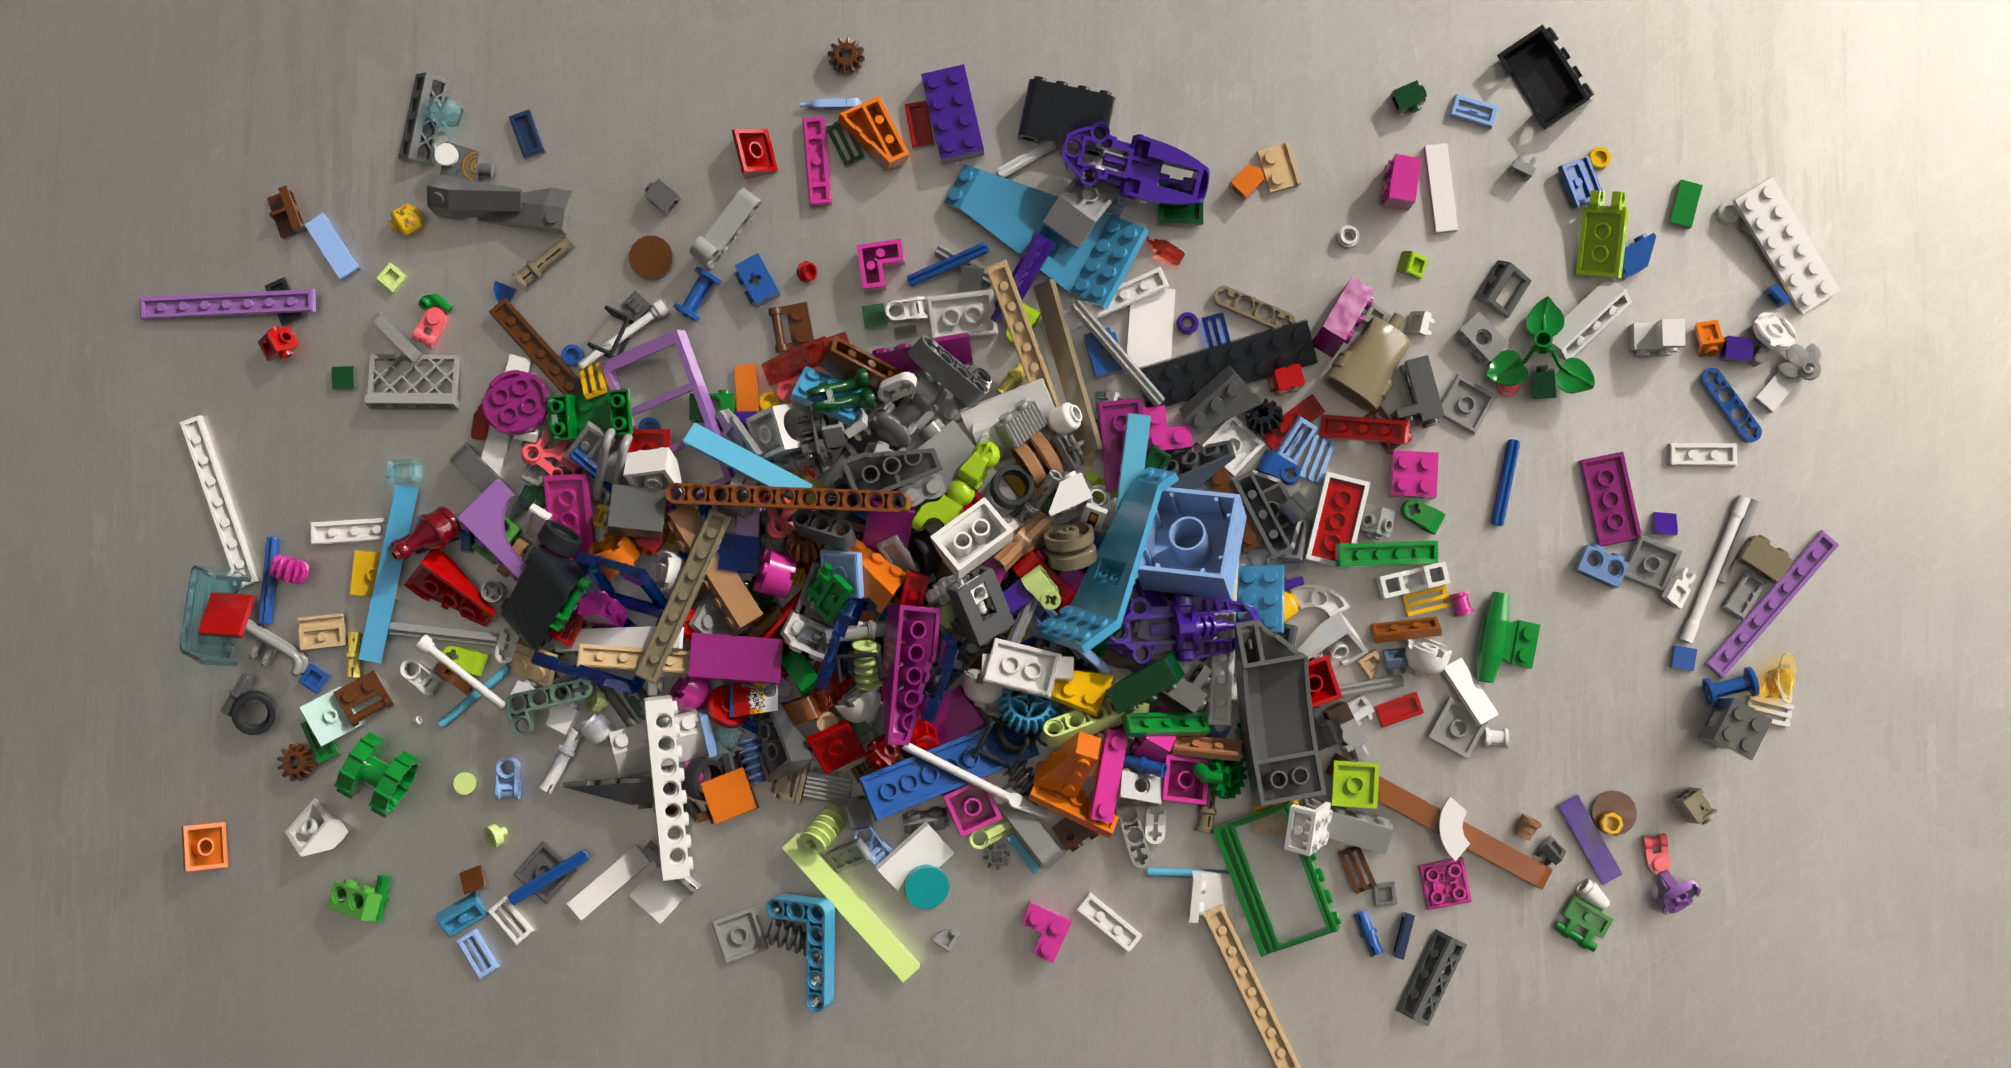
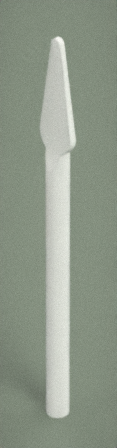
M911 743L902 746L903 750L1007 801L1009 806L1014 809L1047 820L1051 818L1049 814L1018 793L1011 794Z

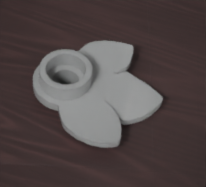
M1813 343L1807 346L1806 349L1801 345L1793 344L1790 349L1786 350L1788 361L1778 365L1777 369L1784 376L1791 379L1801 377L1808 381L1814 380L1821 374V365L1819 363L1822 356L1821 351ZM1807 366H1811L1814 369L1812 371H1807L1805 368Z

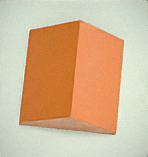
M226 822L181 826L184 872L228 867Z

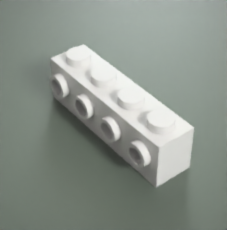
M1607 277L1564 317L1563 329L1557 335L1552 336V347L1555 348L1556 355L1565 361L1568 358L1574 357L1629 306L1632 301L1626 288Z

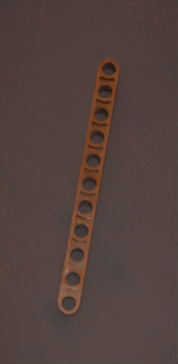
M671 483L665 490V497L669 502L681 505L906 513L912 507L911 497L899 491ZM680 488L682 496L677 500L675 491ZM702 489L704 496L701 500H698L697 492ZM721 490L726 492V497L723 501H720L718 498ZM746 490L748 493V498L746 501L742 502L740 499V495L743 491ZM768 491L770 499L764 503L762 495ZM790 492L792 494V500L790 503L786 504L784 501V496L786 495V493ZM813 493L814 502L808 505L806 497L808 494ZM835 494L837 501L833 506H830L828 499L830 495ZM858 495L859 503L853 507L850 500L852 496ZM879 495L882 502L879 507L875 508L873 499ZM902 496L904 505L898 509L895 506V501L898 497Z
M1335 753L1325 773L1332 777L1333 760H1351ZM1379 776L1378 802L1440 835L1438 822L1440 808ZM1463 821L1462 829L1464 836L1470 843L1466 848L1467 850L1543 890L1553 871L1551 868Z

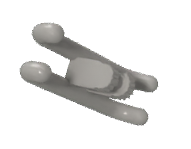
M609 428L606 431L600 448L592 495L595 503H600L604 499V493L602 492L604 481L612 483V487L613 484H622L627 451L633 440L631 434L624 435L619 450L613 452L608 458L610 445L616 432L613 428Z
M248 619L245 632L258 639L249 654V659L254 661L267 644L269 646L261 661L262 667L266 668L276 652L279 651L293 661L291 674L293 676L303 675L309 665L306 653Z

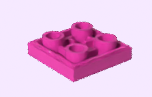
M1459 857L1456 861L1447 859L1418 865L1426 910L1472 902L1463 857Z

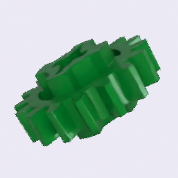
M1241 758V761L1213 759V762H1208L1212 772H1223V784L1211 783L1209 787L1210 791H1214V796L1220 799H1234L1236 794H1241L1240 787H1245L1243 779H1247V776L1244 775L1247 767L1242 766L1245 761L1244 758Z

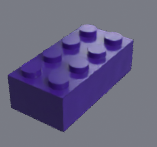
M964 64L921 74L941 165L983 156L984 147Z

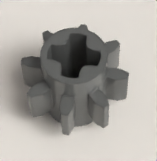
M994 842L992 849L985 847L989 853L983 856V859L989 860L988 868L993 864L999 870L1000 864L1008 865V862L1004 859L1011 854L1004 852L1005 844L1000 848ZM1001 851L1002 860L992 861L993 856L991 852Z

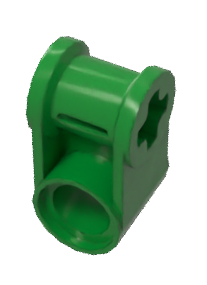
M1416 499L1404 502L1400 508V513L1404 519L1433 535H1436L1446 516L1440 510ZM1414 505L1416 513L1410 515L1411 510L1408 507Z

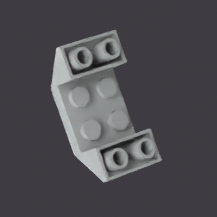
M1094 161L1089 163L1095 165V168L1104 170L1103 167ZM1083 172L1082 177L1084 181L1090 183L1092 176L1088 172ZM1074 178L1058 197L1042 224L1076 249H1079L1091 234L1094 225L1109 207L1120 200L1121 197L1118 195L1120 188L1098 181L1092 187L1082 189L1076 184Z

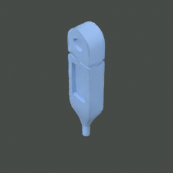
M857 98L815 99L811 102L800 103V107H809L816 110H848L861 104V100Z

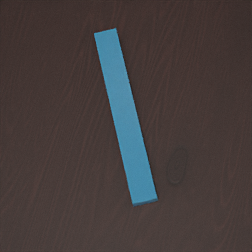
M400 484L395 486L360 647L359 660L381 664L403 564L402 559L396 561L390 552L393 547L390 543L409 534L419 488Z

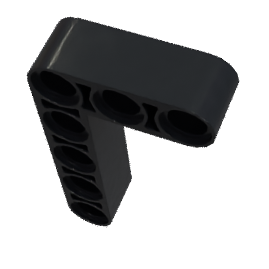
M1004 632L993 637L986 645H976L978 647V652L976 653L968 652L966 645L970 644V642L966 639L930 675L923 691H928L932 698L930 700H923L921 707L931 706L986 649L991 652L995 638L1007 641L1009 636ZM958 659L962 662L963 667L955 669L952 667L951 661ZM943 675L947 679V683L940 685L936 682L935 677Z

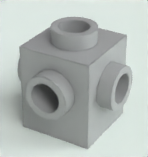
M1365 504L1359 531L1367 533L1366 537L1374 540H1380V537L1390 538L1396 512L1384 507Z

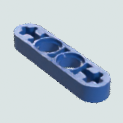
M1716 368L1704 370L1700 375L1701 385L1740 439L1746 443L1757 441L1762 435V429L1726 378ZM1708 374L1715 375L1714 382H1707ZM1720 383L1723 385L1722 387L1717 388L1715 391H1713L1712 389ZM1721 390L1729 393L1730 398L1728 402H1722L1719 399L1718 395ZM1734 408L1742 411L1743 417L1741 420L1737 421L1732 417V410ZM1746 420L1749 421V423H1746L1744 426L1739 427V424L1745 422ZM1753 428L1755 430L1753 433L1754 438L1752 436L1747 437L1748 429Z

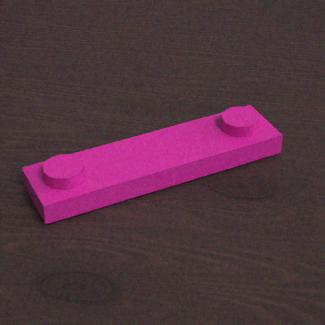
M824 116L802 118L809 206L832 205Z
M1105 728L1089 819L1113 822L1128 741L1125 732Z

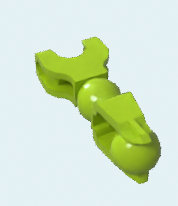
M990 441L978 443L973 448L972 456L959 469L958 479L953 480L948 485L946 495L943 494L940 500L924 504L913 519L912 528L916 531H922L932 521H940L945 526L961 515L964 511L963 507L972 502L975 490L977 491L981 488L990 468H993L999 462V448Z

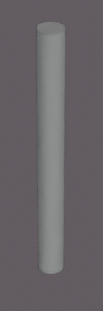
M1755 499L1750 500L1744 518L1717 578V581L1720 583H1726L1759 504V501Z

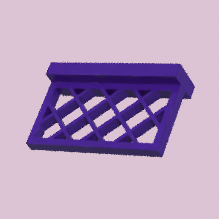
M1035 233L1012 272L1022 301L1055 246V243L1039 233ZM997 300L995 302V311L990 318L994 322L1003 317Z

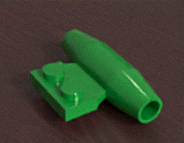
M1492 592L1485 610L1476 651V680L1494 683L1502 660H1505L1510 665L1528 669L1533 668L1540 625L1521 620L1510 622L1509 594Z

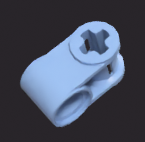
M515 757L503 758L496 764V800H501V798L520 800L521 766ZM506 761L513 765L511 773L505 772L503 768Z
M872 827L855 830L854 840L859 838V831L867 830L870 832L871 838L868 841H864V843L873 855L870 861L875 866L893 851L890 845Z

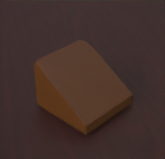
M481 865L459 873L464 895L489 886Z

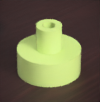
M596 690L591 698L586 699V710L599 713L602 708L607 709L609 701L605 700L604 692Z
M492 824L484 828V836L490 847L496 848L504 843V836L508 835L506 827L499 828L496 824Z

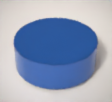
M574 344L567 345L561 353L562 361L569 367H578V362L585 357L584 351Z
M646 417L640 421L638 429H661V425L655 418Z

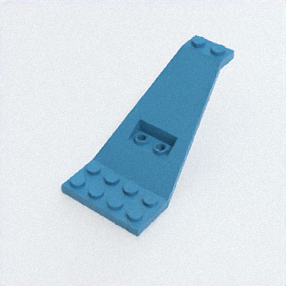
M964 164L944 203L949 207L966 213L1021 256L1024 254L1035 233H1039L1055 243V246L1040 271L1049 278L1055 279L1057 284L1073 296L1108 309L1149 230L1143 226L1104 213L1094 225L1089 237L1079 249H1076L1042 224L1058 196Z
M1148 467L1142 470L1141 475L1133 480L1097 551L1098 558L1096 562L1089 566L1071 604L1061 608L1054 617L1044 620L1042 625L1036 629L1040 638L1082 653H1087L1121 628L1133 585L1136 583L1135 579L1139 577L1137 572L1161 494L1179 481L1176 472Z

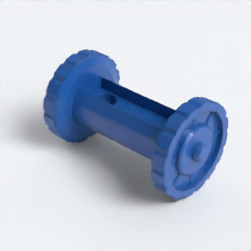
M696 266L694 271L699 275L697 281L682 305L675 303L673 308L682 313L684 317H689L699 322L700 317L696 314L698 307L711 285H720L722 281L710 271L707 272Z
M1744 668V676L1715 684L1712 683L1710 678H1704L1702 680V689L1708 705L1716 707L1718 705V698L1747 690L1752 696L1759 695V682L1753 668Z

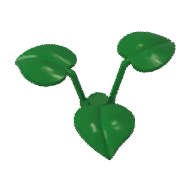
M1549 296L1539 301L1527 316V329L1535 337L1534 346L1531 347L1526 357L1521 361V356L1517 352L1504 350L1492 360L1486 373L1487 377L1497 384L1505 386L1517 385L1524 381L1528 375V370L1524 364L1527 363L1535 351L1539 354L1550 352L1557 367L1561 369L1555 375V382L1560 390L1575 394L1591 390L1595 386V379L1591 369L1581 359L1571 357L1565 361L1564 366L1561 365L1555 353V348L1552 347V336L1560 333L1564 327L1565 320L1561 310Z

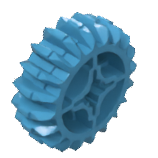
M1008 688L1003 690V697L998 699V706H1000L998 712L1002 714L1003 722L1009 721L1008 728L1016 727V733L1020 729L1024 730L1025 735L1028 734L1029 730H1032L1034 735L1038 729L1044 732L1043 727L1046 721L1057 717V711L1059 710L1058 702L1044 697L1039 698L1028 693L1016 696L1024 692ZM1028 699H1029V704H1031L1029 711H1028V706L1026 705ZM1041 712H1044L1037 717H1031L1034 714H1040Z

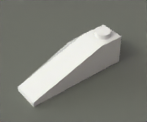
M1340 611L1322 622L1297 649L1309 657L1308 661L1329 655L1332 667L1340 664L1343 667L1347 666L1369 652Z

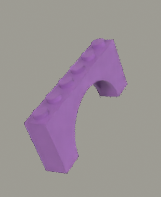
M496 479L457 518L461 521L460 526L467 533L472 532L477 537L475 541L483 549L488 548L493 553L491 557L499 565L504 564L509 569L507 573L515 581H518L528 562L523 560L514 551L505 532V513L515 494L500 479ZM580 559L575 561V563L589 571L588 579L595 575Z

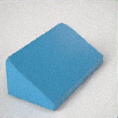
M472 892L437 913V923L450 938L488 916V912L477 893Z

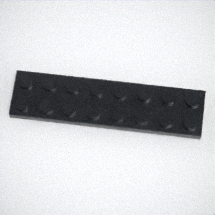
M1304 319L1142 366L1139 369L1165 398L1164 402L1159 406L1165 405L1167 407L1190 400L1228 365L1246 383L1271 377L1275 369L1287 368L1294 364H1299L1302 368L1318 363L1308 321ZM1142 392L1145 407H1154V404Z

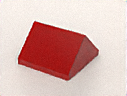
M768 129L731 130L741 172L745 180L778 171Z
M1329 655L1308 661L1312 708L1343 698Z

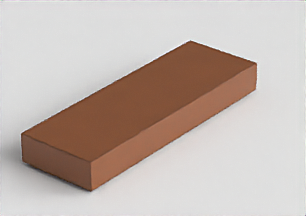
M1437 617L1370 624L1375 643L1442 636V629Z

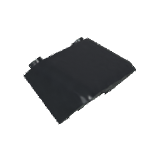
M543 544L538 548L533 547L527 556L529 562L509 599L506 598L500 606V610H502L501 616L528 648L536 653L553 639L550 637L553 629L549 626L555 621L556 615L562 612L580 579L584 578V576L587 577L589 571L567 557L554 553Z

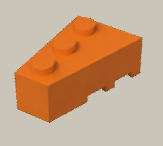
M880 96L839 114L837 122L886 171L907 161L909 152Z
M857 540L854 547L843 551L862 553L864 598H870L877 605L876 610L881 614L904 582L906 573L900 567L884 559L879 553H875L866 547L863 542Z
M1079 731L1064 742L1061 749L1057 752L1052 751L1046 760H1040L1037 763L1033 784L1076 798L1098 760L1101 738Z

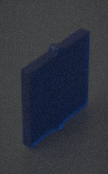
M725 533L717 550L719 554L718 570L757 574L758 561L761 557L759 553L760 537Z

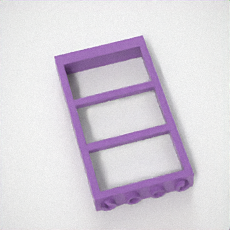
M676 329L600 363L609 390H619L622 387L616 370L676 345L689 384L631 408L633 429H637L633 416L693 391L706 429L723 437L721 434L722 428L715 417V409L685 330ZM682 440L670 445V450L674 453L688 446L683 444ZM719 463L724 477L708 484L729 485L736 471ZM702 489L698 490L697 498L701 496L703 498L704 491ZM667 500L665 515L675 510V507L681 504L671 503Z

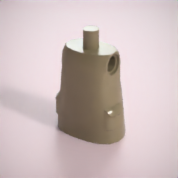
M1394 313L1388 322L1378 317L1371 318L1356 341L1347 350L1340 352L1332 362V367L1323 377L1324 382L1337 394L1357 407L1369 412H1376L1392 389L1393 375L1411 343L1409 338L1399 331L1405 318L1398 313Z

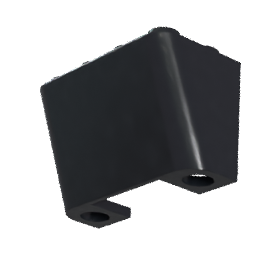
M1542 24L1499 53L1497 57L1518 85L1543 129L1546 130L1592 102L1593 99L1591 97L1595 94L1588 83L1585 82L1583 84L1579 79L1583 75L1576 65L1572 67L1568 62V59L1571 57L1565 47L1560 49L1556 43L1559 38L1551 27L1546 28Z
M1034 76V79H1029L1017 139L1038 144L1040 139L1063 144L1068 133L1083 127L1093 126L1098 122L1107 124L1110 129L1116 98L1112 96V92L1106 90L1095 92L1090 91L1091 88L1078 85L1076 88L1069 86V83L1064 81L1053 83L1047 81L1044 77ZM1094 129V136L1097 139H1102V132L1099 129ZM1085 145L1084 154L1104 157L1105 150Z

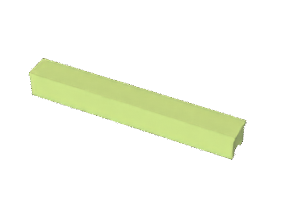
M798 832L782 849L826 898L833 902L835 908L904 983L920 968V963L820 853L808 849L800 841L802 833Z

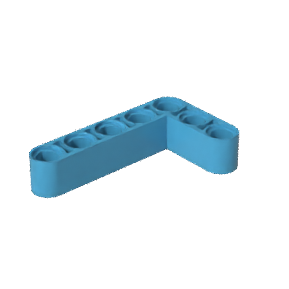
M786 893L780 894L767 902L766 911L774 919L806 923V1005L812 1012H820L834 1001V904L826 898Z

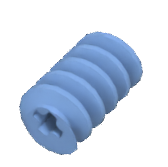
M756 737L738 742L736 744L737 747H744L738 754L746 756L740 763L748 765L744 769L745 773L750 774L747 777L748 782H752L751 785L766 782L767 780L759 759V754H762V750H760L761 742L757 741Z

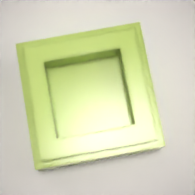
M389 262L376 277V280L395 294L408 277Z

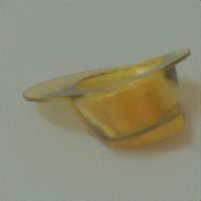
M1785 653L1780 660L1779 666L1765 674L1763 695L1766 698L1783 699L1786 704L1792 702L1797 680V664L1791 653Z

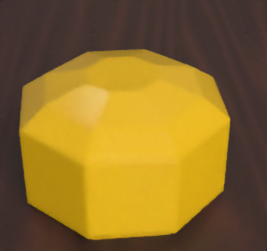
M1614 812L1603 814L1599 820L1600 829L1608 835L1619 833L1623 827L1622 818Z

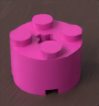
M765 547L761 556L762 562L761 564L757 563L754 570V576L757 578L753 585V591L783 599L791 588L793 580L790 579L792 573H795L797 562L796 560H790V556L787 553Z

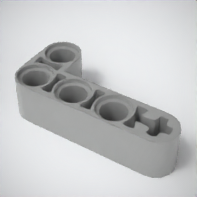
M744 187L741 188L704 238L699 236L694 241L689 250L690 254L706 267L712 269L757 211L762 200Z
M1010 783L1002 788L1011 794L1017 793ZM993 795L998 807L1047 869L1065 856V853L1035 815L1014 809L1009 806L1007 801Z
M1093 791L1089 795V799L1091 800L1093 797ZM1116 802L1115 811L1119 817L1118 821L1130 860L1135 867L1145 868L1151 862V854L1137 808L1134 805ZM1131 808L1134 815L1130 820L1122 819L1121 812L1123 809ZM1131 830L1139 831L1140 838L1138 841H1129L1128 833ZM1143 843L1144 847L1139 848L1143 855L1146 854L1147 857L1143 859V863H1140L1134 859L1138 856L1136 849L1131 850L1130 847L1139 846Z

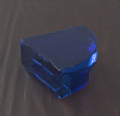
M495 281L494 293L498 303L504 297L512 303L517 290Z

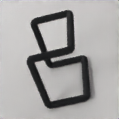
M605 306L604 309L610 315L624 321L610 351L591 342H588L587 346L593 351L598 350L604 353L603 356L612 358L615 357L613 354L628 323L632 324L634 321L627 314ZM630 337L623 341L617 355L623 353Z
M844 647L842 655L836 656V671L839 684L848 676L847 659L876 657L878 679L883 681L881 655L879 653L846 654V651H854L855 649L853 647ZM840 659L843 660V675H841Z
M989 715V724L977 747L971 748V757L974 759L980 754L1007 767L1008 775L1012 776L1030 743L1029 734L1025 735L1022 729L1018 732L1025 736V743L1013 766H1011V764L980 750L993 726V721L1008 728L1007 722ZM1013 726L1009 729L1015 731L1016 727Z

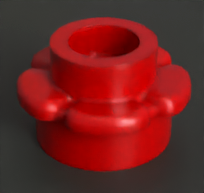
M803 261L798 265L797 276L800 281L808 283L816 278L817 269L813 263Z

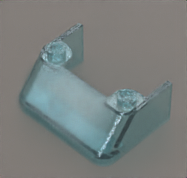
M199 565L192 567L180 637L181 653L205 665L238 666V662L230 658L234 652V645L229 638L201 636L198 630L211 592L238 594L243 589L244 582H251L250 577L240 572Z

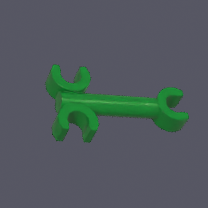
M585 576L580 579L572 596L562 612L556 615L555 621L549 626L556 632L565 628L566 622L572 617L573 609L591 585L592 581Z

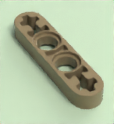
M1220 286L1214 292L1213 299L1216 305L1273 329L1282 325L1277 320H1275L1274 324L1270 323L1274 318L1275 312L1279 314L1276 318L1283 320L1287 317L1288 323L1295 322L1294 316L1289 312L1228 286ZM1223 291H1226L1227 297L1231 299L1234 298V295L1238 296L1234 302V307L1230 306L1232 301L1228 299L1221 302L1218 293L1222 294ZM1242 299L1249 301L1250 309L1241 311L1238 308V302ZM1261 308H1267L1271 314L1270 318L1262 320L1258 316V311Z

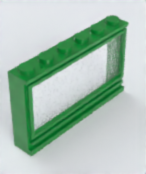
M1292 801L1264 808L1218 824L1213 828L1214 835L1261 957L1333 932H1338L1339 924H1341L1338 911H1334L1331 905L1333 902L1332 894L1329 889L1326 890L1324 887V873L1321 868L1316 866V852L1311 856H1306L1284 850L1290 806L1293 805Z

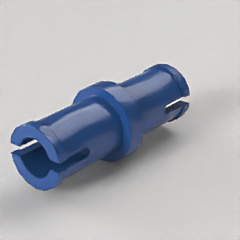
M1125 753L1123 767L1137 770L1138 773L1143 775L1148 773L1160 778L1165 777L1167 764L1149 760V757L1146 756L1141 758Z
M1367 909L1353 914L1361 931L1359 935L1361 939H1364L1370 957L1383 953L1384 950L1376 935L1378 931L1373 927Z

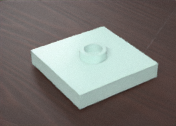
M341 686L299 707L321 747L362 726L361 721L355 727L351 725L333 692L342 688Z

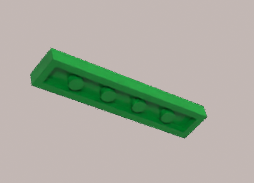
M1434 540L1335 544L1336 566L1339 567L1438 563V541Z

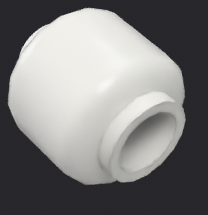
M1069 402L1063 403L1049 412L1048 425L1057 434L1066 435L1080 427L1082 413L1076 405Z
M592 713L581 723V734L592 746L600 744L605 746L610 742L608 733L614 731V726L605 715Z

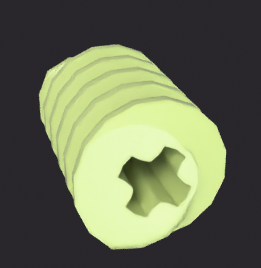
M862 639L852 644L853 649H855L853 654L877 652L881 655L882 659V647L878 642ZM876 657L855 658L853 660L855 665L854 672L856 673L854 679L858 682L856 688L863 691H872L882 686V681L878 679Z
M827 805L809 827L805 829L804 833L800 835L802 844L808 849L823 853L826 847L831 844V841L836 838V835H839L841 830L846 827L843 812L836 805Z

